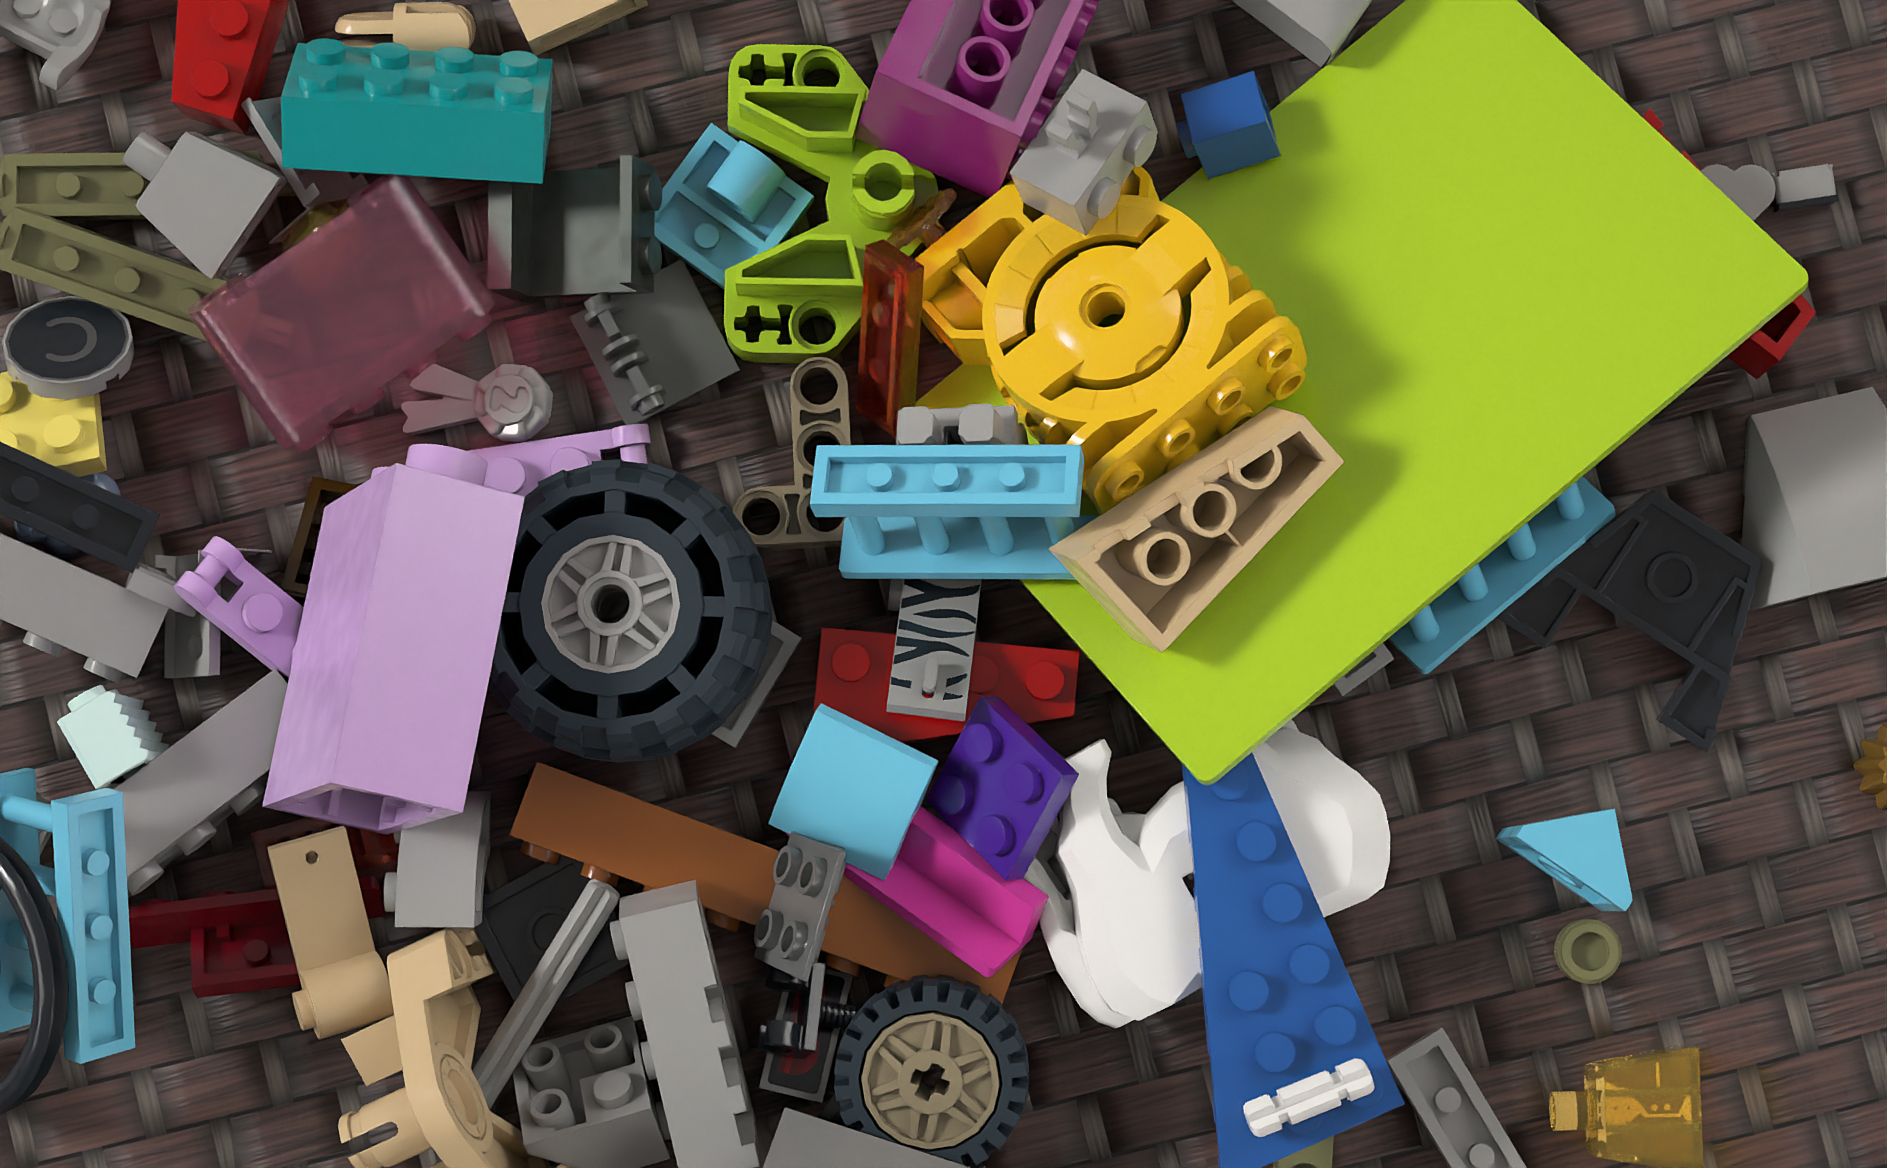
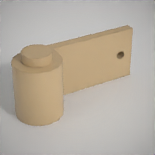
M340 826L267 847L302 986L301 991L292 993L295 1011L302 1030L314 1028L318 1039H323L377 1023L393 1016L394 1009L390 982L383 961L375 951L346 828Z

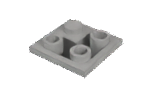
M632 1016L530 1045L513 1071L523 1142L527 1154L575 1168H640L670 1159L667 1140L663 1137L656 1107V1102H658L653 1082L652 1080L649 1081L641 1050V1039L636 1022Z

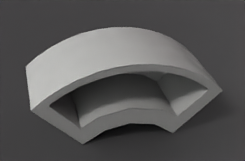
M467 791L463 813L394 832L395 842L400 843L397 872H387L385 875L384 906L386 912H395V927H476L482 923L484 879L487 861L490 856L491 791Z

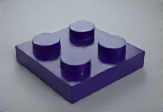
M980 696L926 801L1005 881L1023 879L1074 786L1079 773L999 696Z

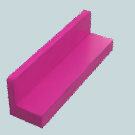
M921 806L909 825L895 863L884 881L847 863L843 873L847 879L985 977H992L1032 939L1049 898L1047 894L1024 878L1005 881L953 828Z

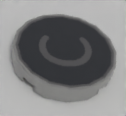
M78 296L45 299L22 310L8 324L2 339L8 375L16 383L18 378L21 382L27 384L29 392L44 398L70 400L95 395L107 389L106 381L114 378L118 373L120 380L129 371L135 354L133 336L128 319L118 310Z

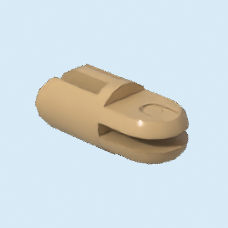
M449 2L395 3L393 12L346 14L336 22L335 31L343 34H393V36H365L339 40L345 46L372 48L380 43H398L405 45L409 50L436 52L445 47L469 49L475 39L476 25L473 15L461 5L456 6Z

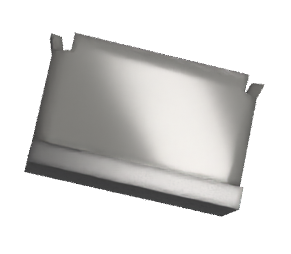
M1833 164L1779 171L1778 177L1771 173L1776 187L1774 212L1829 205L1839 201L1838 194L1836 195L1832 171Z

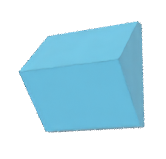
M1615 809L1587 812L1502 828L1495 838L1600 911H1626L1633 901Z

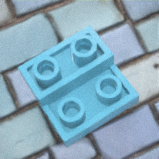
M821 703L796 753L768 824L788 834L794 832L818 842L823 841L845 848L844 852H846L845 862L884 881L895 863L909 825L921 806L938 760Z

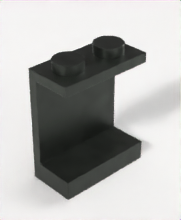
M633 155L620 156V167L544 171L542 184L489 180L487 290L511 300L595 296L602 292H607L608 295L654 293V275L659 273L662 263L660 243L657 237L654 236L655 211L660 209L662 203V187L660 179L655 173V167Z

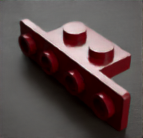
M357 875L367 918L386 916L384 896L377 878ZM276 884L269 886L266 890L243 893L227 890L212 891L205 894L202 898L170 901L161 898L148 899L141 902L138 906L128 907L130 945L133 948L191 941V988L197 998L301 985Z

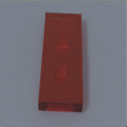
M884 239L865 245L856 410L896 438L898 410H902L903 407H915L924 266Z

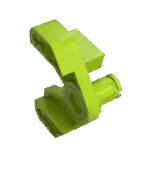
M756 44L746 46L738 51L730 63L728 74V131L829 183L825 198L829 221L725 269L724 326L726 337L733 353L744 361L753 363H802L806 359L817 356L831 360L838 356L875 311L877 301L898 277L897 273L914 258L936 226L940 208V196L937 180L933 173L908 162L907 159L897 152L881 150L855 138L870 90L844 56L832 47L822 45ZM785 68H793V86H785ZM823 68L833 72L839 79L836 87L806 86L804 79L813 70ZM753 70H765L767 80H765L763 86L750 84L749 80L752 79ZM790 315L788 328L791 344L781 345V332L769 330L760 333L759 342L750 343L747 342L745 332L737 330V328L747 327L749 317L758 316L761 318L764 328L782 329L780 316ZM814 316L825 317L835 326V334L831 340L824 344H810L799 333L800 327L805 320Z

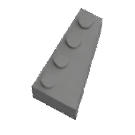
M0 532V626L4 620L27 630L23 642L53 656L59 657L63 647L85 655L88 658L84 664V669L113 682L119 683L124 673L137 678L169 608L133 593L124 586L76 567L65 560L19 542Z
M276 669L114 789L123 792L128 898L131 895L134 896L155 882L164 873L163 869L183 853L189 855L204 845L216 834L217 830L215 827L235 812L238 816L242 815L264 798L288 685Z
M696 880L619 898V920L610 922L612 941L618 961L629 958L634 981L625 983L628 1003L633 1020L643 1019L648 1041L641 1042L643 1061L649 1081L655 1079L658 1081L662 1101L656 1102L659 1123L664 1139L672 1140L678 1168L759 1167L756 1117Z

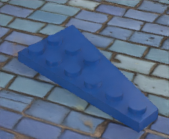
M1251 752L1217 782L1211 785L1199 783L1182 764L1189 843H1191L1194 876L1195 912H1197L1200 943L1199 959L1207 1050L1210 1055L1213 1116L1216 1123L1219 1158H1217L1218 1168H1262L1405 1104L1258 764ZM1352 1059H1361L1366 1063L1373 1078L1374 1090L1372 1093L1353 1101L1348 1100L1347 1097L1341 1099V1106L1294 1125L1289 1124L1288 1121L1281 1124V1130L1264 1137H1257L1250 1130L1243 1109L1246 1102L1266 1094L1270 1098L1277 1096L1276 1090L1325 1070L1332 1074L1336 1072L1335 1066Z

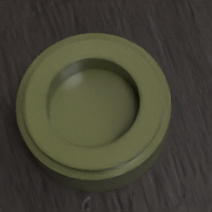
M1581 919L1568 924L1558 934L1554 945V956L1559 969L1569 979L1579 983L1594 984L1608 979L1615 973L1621 961L1622 947L1617 934L1610 926L1598 920Z

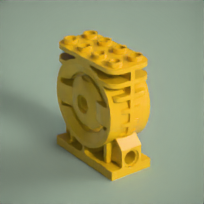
M1135 166L1121 185L1119 199L1111 213L1103 219L1098 218L1087 235L1024 203L1012 179L897 273L925 327L940 344L944 342L964 365L991 366L996 386L1007 406H1015L1018 412V420L1024 424L1025 429L1041 445H1081L1084 454L1081 494L1092 500L1100 515L1255 417L1275 399L1283 400L1292 395L1302 385L1306 377L1304 368L1307 364V353L1299 328L1287 316H1279L1277 314L1274 303L1262 290H1254L1252 288L1249 277L1239 266L1231 267L1226 258L1214 246L1211 239L1200 226L1179 210L1160 202L1151 176L1142 166ZM1191 292L1190 323L1182 344L1177 349L1183 334L1185 320L1182 298ZM1109 315H1124L1117 324L1111 327L1103 328L1098 326ZM1035 321L1036 332L1027 338L1029 331ZM1078 385V386H1081V387H1084V388H1087V389H1083V388H1079V387H1075V386Z

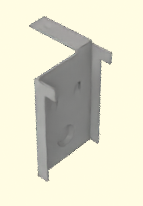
M248 97L241 104L302 205L306 207V210L269 242L270 244L282 242L322 208L321 204L351 198L368 184L362 173L353 179L350 173L345 171L282 168L281 97L252 101Z
M236 548L240 553H247L249 555L272 553V550ZM198 550V554L183 556L155 555V568H165L166 574L179 580L186 571L194 572L204 560L201 554L202 550ZM221 580L214 588L220 597ZM169 608L165 616L164 678L220 675V628L198 611L195 617H190Z

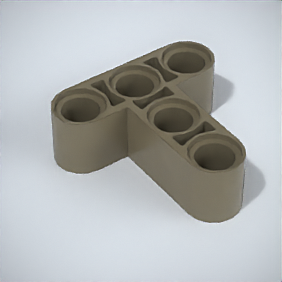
M817 356L806 359L799 364L791 376L790 399L795 485L749 489L739 496L733 506L734 515L746 530L747 528L744 524L745 515L754 505L760 503L771 504L780 512L779 524L771 533L755 535L748 531L757 550L841 547L844 520L846 517L843 518L839 527L829 532H821L814 529L807 520L811 509L810 496L814 466L805 459V449L811 441L820 437L831 438L838 445H851L849 390L845 372L833 360ZM818 374L829 376L838 385L834 398L822 405L808 402L801 394L806 380Z

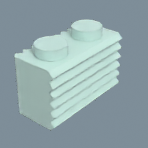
M103 685L93 687L72 699L67 704L71 713L59 719L57 723L95 789L109 788L114 790L169 748V744L161 743L163 733L155 732L156 722L148 721L150 712L142 710L143 700L120 695L117 689L105 691Z

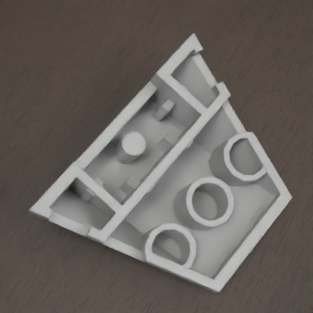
M1873 387L1754 414L1748 417L1742 495L1745 496L1742 538H1739V544L1763 559L1749 611L1887 578V408Z

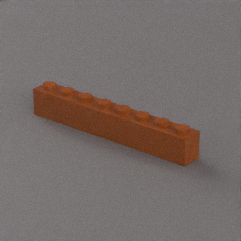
M539 762L535 765L509 834L524 840L520 853L556 865L560 854L584 862L580 875L590 879L601 880L613 887H617L621 876L644 884L643 892L696 880L702 906L706 907L704 910L706 921L738 932L742 921L756 926L761 913L769 907L776 884L773 879V868L779 853L778 850ZM844 875L842 876L838 893L833 895V899L836 900L834 907L830 906L827 918L830 919L829 925H824L823 929L826 933L821 950L827 952L823 964L859 977L863 966L885 973L887 977L883 985L884 987L899 980L902 983L910 981L913 976L927 975L928 978H938L940 975L952 976L956 982L965 984L966 981L980 986L982 993L987 996L991 993L1002 1005L1022 949L992 977H985Z

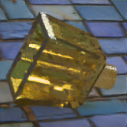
M1674 1045L1589 1062L1584 1066L1585 1091L1550 1093L1549 1115L1552 1130H1586L1587 1151L1589 1155L1607 1160L1661 1168H1704L1699 1047Z

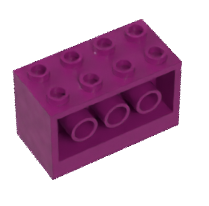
M911 0L876 70L855 138L881 150L897 152L914 165L990 198L1001 189L1005 178L1012 180L1010 171L1033 138L1037 137L1040 128L1045 123L1057 92L1067 76L1080 42L1090 26L1100 0Z

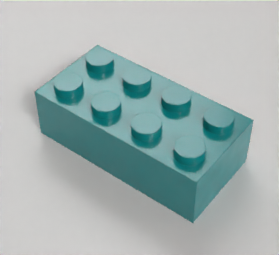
M328 38L315 39L307 44L297 43L281 95L282 168L542 184L551 132L553 59H539L536 55L526 51H509L501 56L477 55L469 49L462 47H445L436 52L409 50L405 45L398 43H380L372 48L345 46L341 41Z

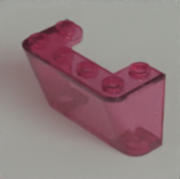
M384 174L347 199L350 208L249 277L245 278L242 273H239L188 308L189 315L282 449L296 445L299 451L303 452L315 446L331 433L332 428L328 423L348 409L354 415L367 410L386 394L382 388L384 384L402 372L407 378L416 376L439 358L435 349L454 336H457L461 342L468 340L492 322L488 311L495 305L496 301L408 175Z

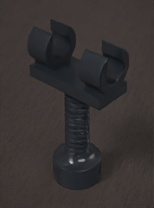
M813 963L808 982L768 964L765 984L767 988L780 992L800 993L797 1023L767 1020L766 1026L761 1025L758 1049L769 1054L793 1055V1058L805 1059L816 1051L818 1026L820 1024L824 1027L845 1030L861 1007L849 1006L848 1004L843 1005L842 1003L837 1004L836 1002L821 999L825 964Z

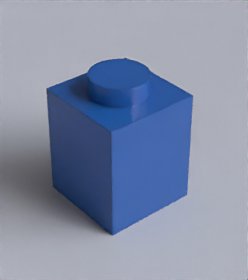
M1254 71L1181 94L1187 119L1177 122L1179 137L1187 158L1198 156L1208 179L1281 156L1269 107Z

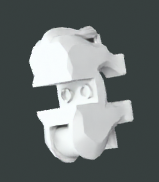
M1291 719L1252 753L1325 918L1328 915L1369 899L1384 887L1390 863L1389 825L1380 794L1357 771L1328 751L1317 738L1299 732L1294 721ZM1100 739L1064 759L1079 773V776L1059 811L1060 823L1056 817L1024 879L1049 896L1039 922L1057 972L1084 1011L1097 1022L1118 1028L1133 1020L1140 1021L1159 1012L1202 987L1199 959L1200 943L1194 899L1182 879L1186 875L1189 880L1194 879L1191 843H1189L1184 781L1172 786L1146 814L1135 812L1122 813L1116 801L1107 797L1106 778L1112 752L1105 739Z

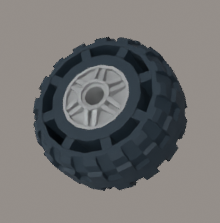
M621 459L592 461L591 465L569 471L563 469L537 482L539 486L524 498L488 688L502 704L506 712L531 734L560 750L587 759L617 763L653 760L677 753V751L701 739H705L723 725L743 699L747 698L759 677V671L767 647L769 648L772 626L770 587L762 558L750 534L730 508L706 487L677 471L652 463L628 462ZM629 597L630 606L626 616L616 623L609 624L607 618L609 607L617 599Z

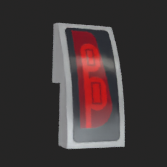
M825 968L821 999L836 1002L837 1004H846L853 975ZM782 992L776 1020L797 1023L799 992ZM820 1024L818 1026L816 1051L805 1059L793 1058V1055L767 1053L759 1088L822 1103L840 1028L824 1027Z

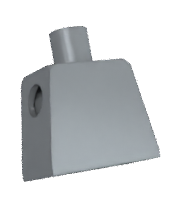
M142 131L129 146L122 159L124 164L150 181L137 201L136 208L203 274L211 279L224 277L288 182L283 172L197 132H185L174 148L170 149L146 131Z

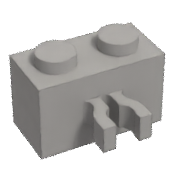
M1082 69L1040 128L1037 137L1033 138L1010 171L1022 201L1074 230L1087 235L1098 218L1103 219L1111 213L1119 199L1121 185L1135 166L1139 167L1148 160L1155 147L1158 131L1147 101Z

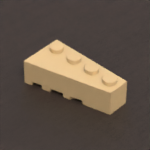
M1270 406L1056 543L1048 550L1133 640L1162 653L1340 467L1344 460L1304 415Z

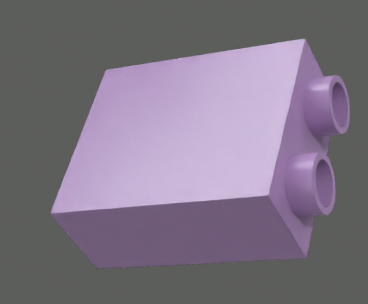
M414 444L408 449L405 465L395 463L390 467L374 468L371 479L325 506L262 807L386 835L463 813L525 498L524 496L484 486L488 462L484 458L454 447L436 444Z

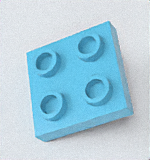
M711 123L663 187L661 207L658 211H655L654 236L657 237L663 247L725 290V269L783 243L814 202V196L788 178L784 171L762 152L744 141H736Z

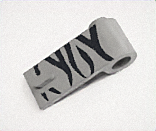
M891 579L888 610L899 611L886 712L965 721L982 579ZM930 695L932 698H925L924 696Z

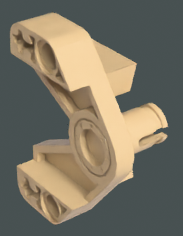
M446 927L390 953L387 956V969L394 1015L341 1039L366 1086L403 1071L405 1087L362 1106L358 1112L350 1111L342 1115L339 1119L338 1129L342 1143L389 1122L396 1124L398 1133L384 1142L348 1157L354 1168L391 1167L431 1148L434 1149L442 1161L428 1168H575L561 1163L551 1167L547 1159L527 1154L522 1131L489 1111L482 1089L471 1070L481 1012L480 1004L471 984L498 972L475 927Z

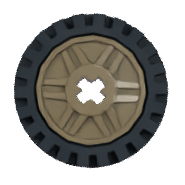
M927 975L913 976L910 981L903 983L899 980L888 985L884 991L879 994L876 993L867 1000L856 1013L842 1037L834 1071L836 1101L840 1103V1114L846 1126L850 1125L853 1130L964 1166L973 1162L977 1166L988 1159L994 1149L997 1148L999 1150L1008 1140L1010 1133L1016 1127L1023 1112L1029 1087L1027 1048L1023 1036L1018 1031V1024L1010 1013L1007 1014L1002 1009L1001 1002L991 993L989 996L982 993L980 986L966 981L965 984L956 982L954 977L940 975L938 978H928ZM932 1063L938 1064L944 1068L942 1077L938 1078L933 1086L921 1082L923 1071H927Z

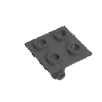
M682 259L661 269L657 275H654V293L608 296L607 292H602L585 301V309L570 316L625 425L638 424L740 371Z
M791 832L787 846H784L779 851L774 863L773 879L776 884L769 907L761 913L756 923L754 942L757 946L754 954L755 958L808 982L813 963L818 962L826 931H823L824 925L828 926L830 919L827 918L830 906L834 907L836 902L833 899V895L838 893L847 862H844L845 848L823 841L818 842Z

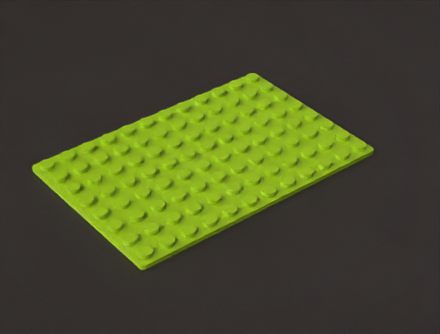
M1405 0L1270 111L1281 156L1209 179L1202 167L1160 201L1179 210L1200 226L1211 239L1214 246L1226 258L1231 267L1239 266L1249 277L1252 288L1254 290H1262L1274 303L1277 314L1279 316H1287L1299 328L1307 353V364L1304 368L1306 372L1305 380L1292 395L1283 400L1275 399L1262 411L1273 406L1304 415L1344 462L1162 653L1133 640L1076 579L1019 580L1196 780L1203 785H1211L1217 782L1802 294L1808 287V273L1795 259L1517 0ZM1191 292L1182 298L1185 320L1183 334L1177 349L1182 344L1190 323ZM1109 315L1098 326L1103 328L1111 327L1117 324L1124 315ZM1035 321L1029 331L1027 338L1036 332ZM962 364L911 407L926 406L927 409L962 408L967 407L968 404L991 403L992 406H1007L996 386L990 365ZM1078 385L1075 386V387L1087 389V388H1084V387H1081V386H1078ZM898 417L891 424V433L895 440ZM1027 432L1029 445H1041ZM1081 494L1080 515H1095L1099 517L1100 514L1092 500Z

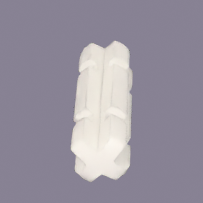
M1352 1059L1335 1066L1336 1072L1332 1074L1325 1070L1276 1090L1277 1096L1270 1098L1266 1094L1246 1102L1243 1109L1250 1130L1255 1136L1264 1137L1281 1130V1124L1288 1121L1289 1124L1294 1125L1341 1106V1099L1347 1097L1348 1100L1353 1101L1372 1093L1374 1083L1366 1063L1361 1059Z

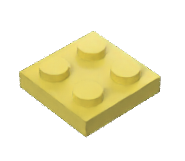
M8 371L0 373V442L77 477L107 471L99 393L70 400L44 398L29 392L28 385L21 382L18 378L16 383L8 375Z

